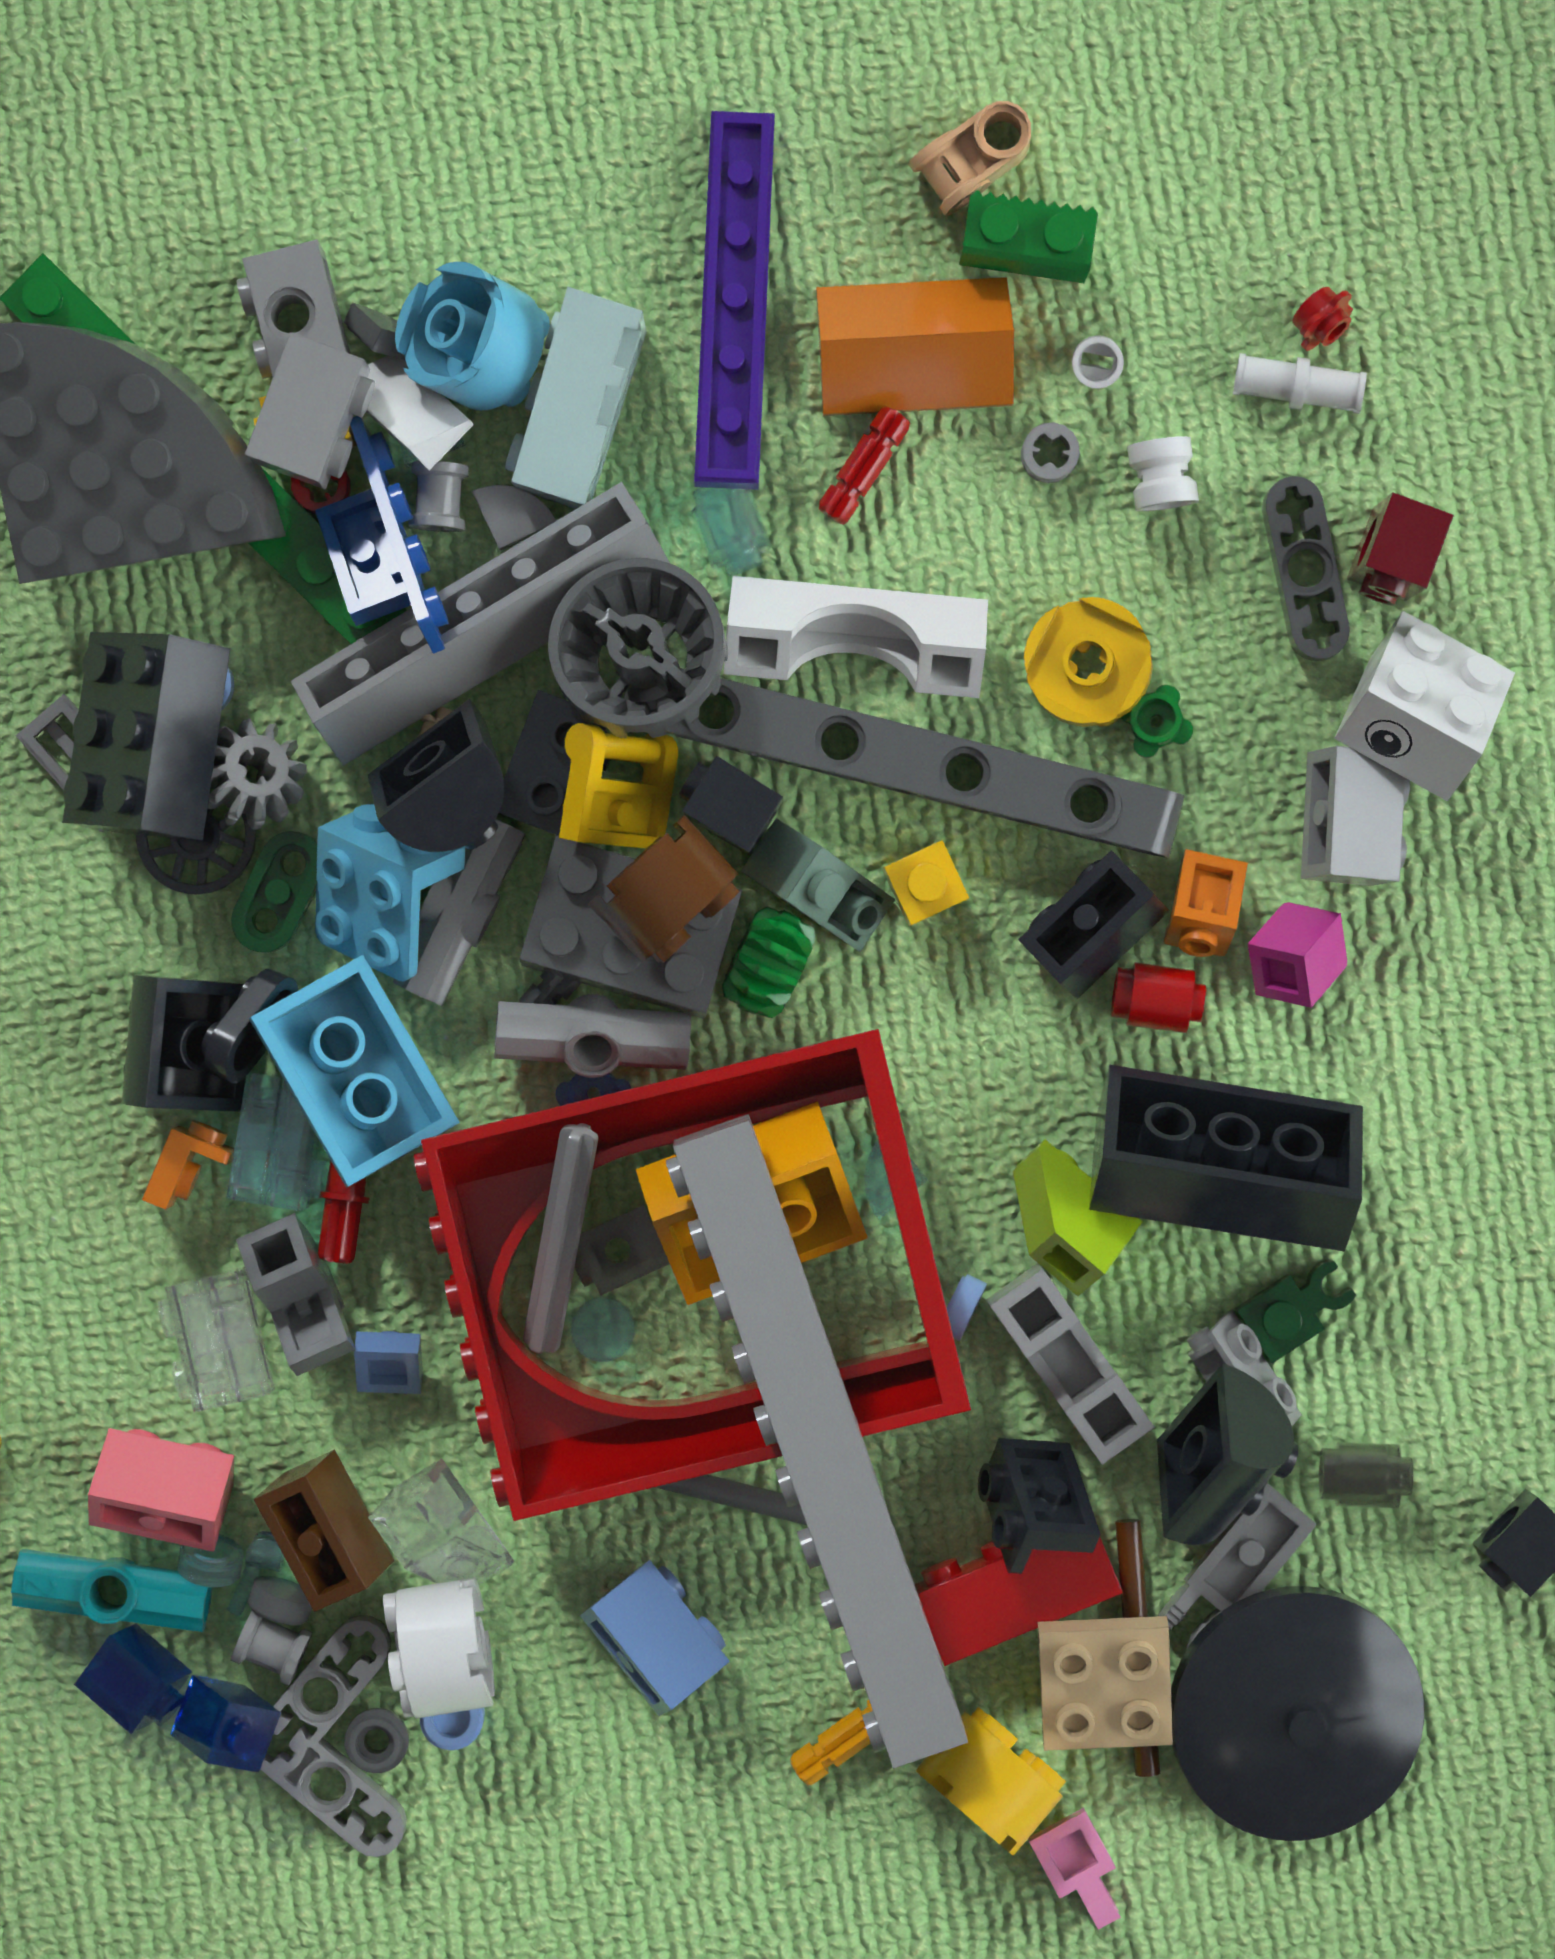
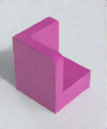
M1290 902L1283 903L1248 943L1255 995L1312 1008L1347 966L1341 913Z

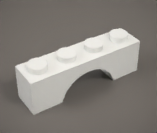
M733 576L726 633L728 660L724 662L723 674L788 680L798 667L813 658L832 653H858L881 659L897 668L909 680L915 692L979 698L986 652L988 600Z

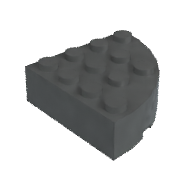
M0 323V491L19 584L285 537L286 534L272 487L262 467L253 463L245 455L247 445L234 429L233 421L217 401L180 369L136 344L88 329L42 323Z

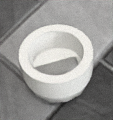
M1099 335L1088 337L1082 340L1073 352V371L1078 380L1088 387L1105 388L1110 386L1119 378L1123 370L1124 360L1119 346L1108 337ZM1083 352L1114 358L1112 369L1081 363Z

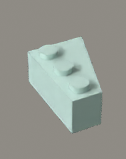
M567 287L561 311L555 312L546 337L545 348L549 349L543 373H535L527 395L525 409L532 412L525 435L516 433L508 453L505 470L514 472L511 481L514 487L527 491L534 496L574 509L593 499L647 333L642 310Z

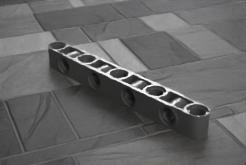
M721 678V687L717 695L726 697L732 703L734 715L731 722L720 729H710L704 726L697 717L689 724L682 719L666 727V734L1163 858H1170L1185 798L1184 795L1170 790ZM629 686L625 691L623 699L634 702H647L661 698L667 693L658 686L649 689H635ZM836 725L845 726L856 735L858 748L850 758L834 760L824 753L821 746V738L823 733L830 727ZM965 756L973 759L979 765L981 780L975 789L958 791L948 783L946 766L951 759ZM1090 787L1102 796L1104 811L1096 822H1083L1072 813L1070 801L1073 793L1078 788Z

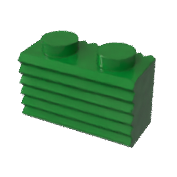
M976 190L970 195L967 207L959 265L1084 284L1091 267L1098 212L1094 207L1085 212L1081 205L1072 209L1068 203L1060 208L1055 201L1047 206L1042 199L1034 204L1029 197L1021 202L1017 195L1008 200L1004 193L995 198L991 191L983 197L979 190Z

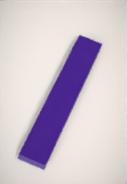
M711 111L694 487L759 490L775 113Z

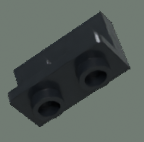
M998 1439L989 1463H984L980 1469L978 1494L981 1501L987 1503L992 1520L993 1543L996 1548L1001 1549L1007 1572L1022 1574L1032 1549L1093 1553L1101 1534L1071 1444L1068 1442Z

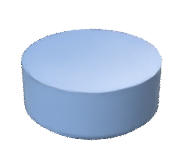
M969 1274L966 1277L962 1276L947 1306L953 1337L958 1341L961 1340L987 1287V1283Z
M484 1708L423 1717L420 1718L421 1730L427 1740L438 1748L445 1750L462 1749L470 1745L478 1737L484 1723L485 1710Z

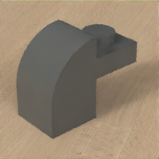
M295 1213L236 1239L252 1289L270 1311L288 1365L296 1376L356 1350L342 1312L345 1305L326 1261L319 1259L316 1242Z

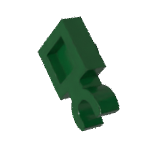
M1328 1259L1313 1266L1307 1276L1306 1284L1298 1288L1292 1277L1286 1274L1234 1308L1243 1323L1250 1327L1257 1336L1261 1350L1271 1364L1325 1330L1316 1315L1317 1312L1323 1308L1331 1310L1344 1308L1356 1297V1293L1350 1287L1341 1290L1340 1293L1334 1296L1324 1293L1322 1289L1323 1279L1338 1268L1335 1261Z

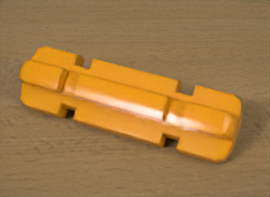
M869 1700L866 1701L868 1707L863 1711L859 1707L818 1735V1743L814 1746L809 1742L792 1754L790 1758L791 1766L807 1786L815 1784L829 1774L828 1767L832 1764L839 1767L871 1744L862 1717L863 1714L873 1711Z

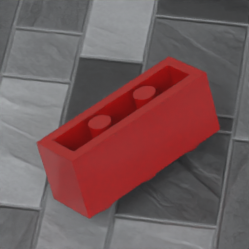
M1099 1538L1093 1553L1032 1549L1022 1574L1007 1572L1001 1549L996 1548L993 1541L980 1548L982 1557L960 1566L956 1558L939 1562L923 1570L921 1574L924 1581L914 1584L944 1666L1037 1629L1038 1622L1059 1620L1123 1593L1101 1538Z

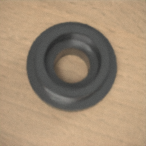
M383 1708L365 1710L359 1713L349 1724L345 1734V1750L351 1762L363 1771L369 1773L390 1771L403 1760L409 1745L407 1727L403 1720L390 1710ZM372 1729L383 1730L389 1738V1745L382 1750L371 1748L366 1741V1733Z

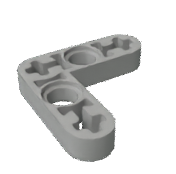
M358 1615L349 1618L336 1630L262 1718L250 1737L249 1751L252 1760L260 1770L353 1848L366 1856L380 1857L389 1854L397 1848L406 1831L407 1818L404 1808L397 1799L323 1738L380 1670L391 1649V1637L382 1621L373 1616ZM368 1631L375 1637L371 1649L377 1656L372 1659L364 1654L358 1658L347 1673L358 1678V1681L351 1685L340 1669L325 1663L323 1660L326 1656L331 1655L336 1665H338L352 1645L345 1636L351 1632L354 1636L360 1637ZM317 1677L326 1678L336 1686L338 1702L332 1709L324 1712L315 1711L305 1703L303 1687L310 1679ZM290 1704L300 1720L317 1727V1730L311 1734L306 1725L303 1724L289 1743V1747L295 1754L290 1756L282 1751L276 1757H273L266 1751L270 1740L264 1733L267 1730L275 1735L282 1732L294 1716L289 1712L283 1711L284 1706ZM324 1767L340 1771L346 1782L344 1795L333 1801H326L317 1797L312 1791L310 1784L311 1776L315 1771ZM358 1788L367 1794L361 1800L360 1808L373 1817L379 1815L381 1811H384L391 1817L387 1825L388 1831L392 1834L390 1837H386L382 1833H378L373 1839L367 1837L363 1833L367 1821L354 1809L348 1820H345L338 1814L349 1806Z

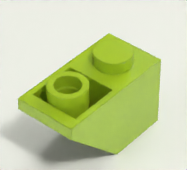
M1046 1139L1032 1150L1013 1170L1029 1256L1078 1297L1105 1275L1143 1221L1136 1217L1089 1210L1091 1177L1079 1168L1077 1162L1069 1154L1055 1148Z

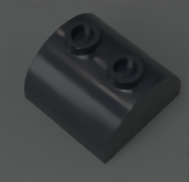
M470 699L368 774L378 821L394 838L409 847L428 852H444L464 846L472 850L487 842L498 829L495 819L500 811L504 797L503 774L486 721Z
M133 975L122 1104L144 1108L243 1112L246 1077L238 1083H231L208 1073L205 1068V1057L201 1052L202 1041L207 1030L213 1023L221 1021L237 1001L243 984Z
M1222 1363L1157 1439L1163 1537L1188 1545H1202L1214 1541L1239 1513L1247 1516L1253 1515L1261 1504L1264 1485L1273 1475L1280 1478L1287 1477L1296 1464L1298 1445L1294 1441L1292 1425L1284 1408L1264 1385L1237 1368Z

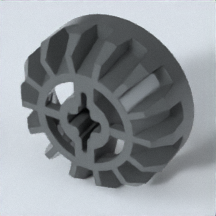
M649 558L617 560L602 565L583 576L568 590L559 603L551 622L548 638L551 668L565 699L570 702L586 723H596L606 727L613 736L627 738L629 732H647L652 738L666 735V727L682 719L688 724L694 721L699 716V706L709 695H717L721 687L720 674L723 664L728 660V647L721 617L714 600L705 587L685 570L673 564ZM656 621H660L665 625L661 628ZM675 631L680 635L686 646L687 664L684 673L680 669L677 658L671 655L667 640ZM625 644L630 648L635 647L640 651L647 649L649 646L654 659L649 655L645 657L637 652L629 657ZM603 645L608 648L617 675L620 677L611 689L605 685L599 671V656ZM629 686L635 689H649L658 686L667 693L661 698L647 702H634L621 698Z

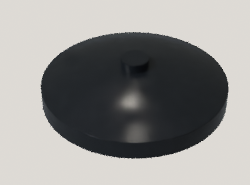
M1285 1586L1269 1589L1250 1595L1224 1609L1191 1642L1179 1663L1171 1686L1172 1747L1180 1769L1203 1803L1217 1816L1242 1831L1263 1838L1283 1841L1323 1838L1339 1833L1366 1819L1379 1809L1401 1785L1414 1762L1422 1738L1424 1725L1423 1689L1419 1673L1406 1646L1391 1627L1366 1605L1347 1595L1324 1588Z

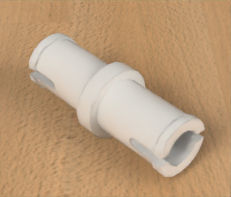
M1240 353L1233 395L1244 394L1289 401V408L1302 410L1303 404L1353 411V413L1360 414L1367 373L1310 366V359L1301 357L1297 358L1296 363L1246 356V354Z

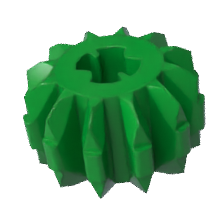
M767 906L756 912L740 941L722 984L723 997L736 1003L738 1008L753 1015L760 1014L773 1018L782 1013L785 1004L788 1003L794 988L797 986L813 949L812 946L815 942L814 928L800 921V917L785 910L778 911Z

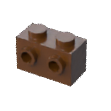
M335 1449L284 1472L253 1499L314 1612L366 1590L394 1562L391 1553Z

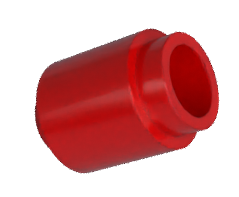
M1134 962L1133 968L1117 967L1112 996L1111 1017L1126 1019V1026L1187 1033L1190 1021L1200 1023L1202 1021L1206 985L1195 983V970Z

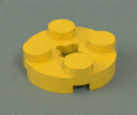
M1099 597L1079 598V601L1068 602L1061 607L1058 605L1046 612L1030 632L1024 651L1027 681L1039 704L1056 719L1080 727L1110 726L1117 722L1120 717L1131 712L1132 708L1145 695L1153 671L1151 645L1137 618L1118 603ZM1091 646L1099 647L1101 649L1099 659L1106 665L1104 671L1100 675L1091 673L1087 679L1076 676L1078 665L1071 661L1075 651L1087 653Z

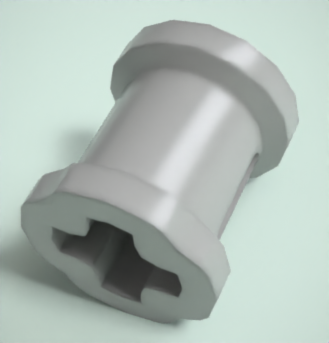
M419 461L412 462L411 472L417 476L415 514L412 515L413 519L408 520V527L437 532L465 531L466 521L459 517L462 479L469 476V466L438 461L429 471Z
M252 1610L239 1636L230 1661L240 1664L247 1660L279 1674L280 1682L289 1686L298 1670L313 1632L303 1629L297 1633L264 1619Z

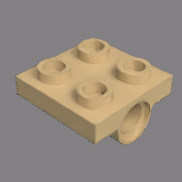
M1167 1616L1038 1622L1044 1751L1173 1745L1169 1625Z

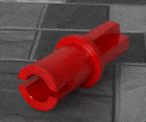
M331 1160L326 1191L319 1192V1198H325L318 1256L323 1261L348 1264L352 1263L355 1259L362 1203L369 1204L370 1198L364 1197L366 1177L346 1188Z

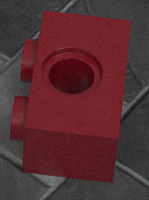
M1392 492L1373 507L1347 579L1361 584L1358 593L1370 600L1390 606H1395L1397 599L1409 600L1427 589L1454 515Z

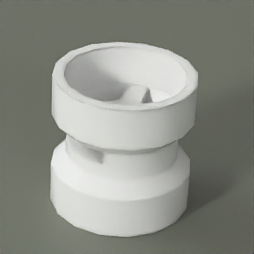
M1190 437L1159 438L1134 443L1127 447L1129 465L1137 472V477L1143 479V482L1139 483L1133 491L1136 511L1171 509L1191 505L1199 501L1196 481L1189 476H1184V472L1188 471V462L1193 457Z

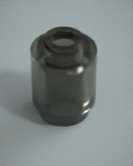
M1337 1442L1336 1448H1321L1318 1471L1320 1499L1335 1500L1336 1506L1399 1508L1401 1496L1412 1495V1458L1401 1457L1399 1444Z

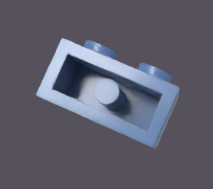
M649 1560L590 1606L580 1617L656 1714L661 1716L675 1708L730 1661L721 1651L726 1644L715 1626L703 1616L696 1619L681 1600L686 1596V1593L674 1574L664 1566L657 1569Z

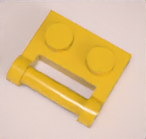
M585 723L573 725L565 738V750L571 759V765L563 803L559 838L583 843L648 848L660 836L663 837L666 833L678 760L676 741L667 734L652 738L649 734L643 738L634 736L620 738L613 736L611 733H604L597 725ZM604 759L640 763L644 768L642 782L602 778Z

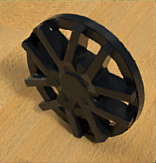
M207 809L203 841L170 838V846L150 850L147 836L136 835L139 856L148 872L158 882L174 891L194 895L219 891L241 877L254 854L256 830H252L248 824L246 814L242 813L239 819L242 817L244 821L245 841L224 833L231 825L226 824L225 818L219 822L212 815L214 809ZM222 842L229 843L243 850L236 865H233L217 854ZM177 853L172 876L170 877L159 868L154 858ZM187 859L198 861L196 885L181 882ZM210 859L227 870L228 873L214 882L207 883Z

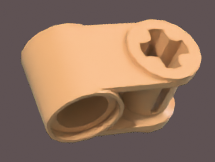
M996 101L987 105L954 130H950L921 149L909 161L908 165L913 172L921 171L942 200L939 209L947 217L966 206L972 193L976 190L983 193L991 183L1017 166L1026 157L1030 147L1031 122L1027 113L1019 105L1009 101ZM996 122H1008L1018 130L1020 140L1014 147L1008 150H998L992 148L986 142L984 137L985 130ZM943 164L946 165V167L948 168V170L951 172V174L953 175V177L955 178V180H956L958 183H956V182L952 179V177H951L950 174L947 172V170L945 169V167L943 166Z

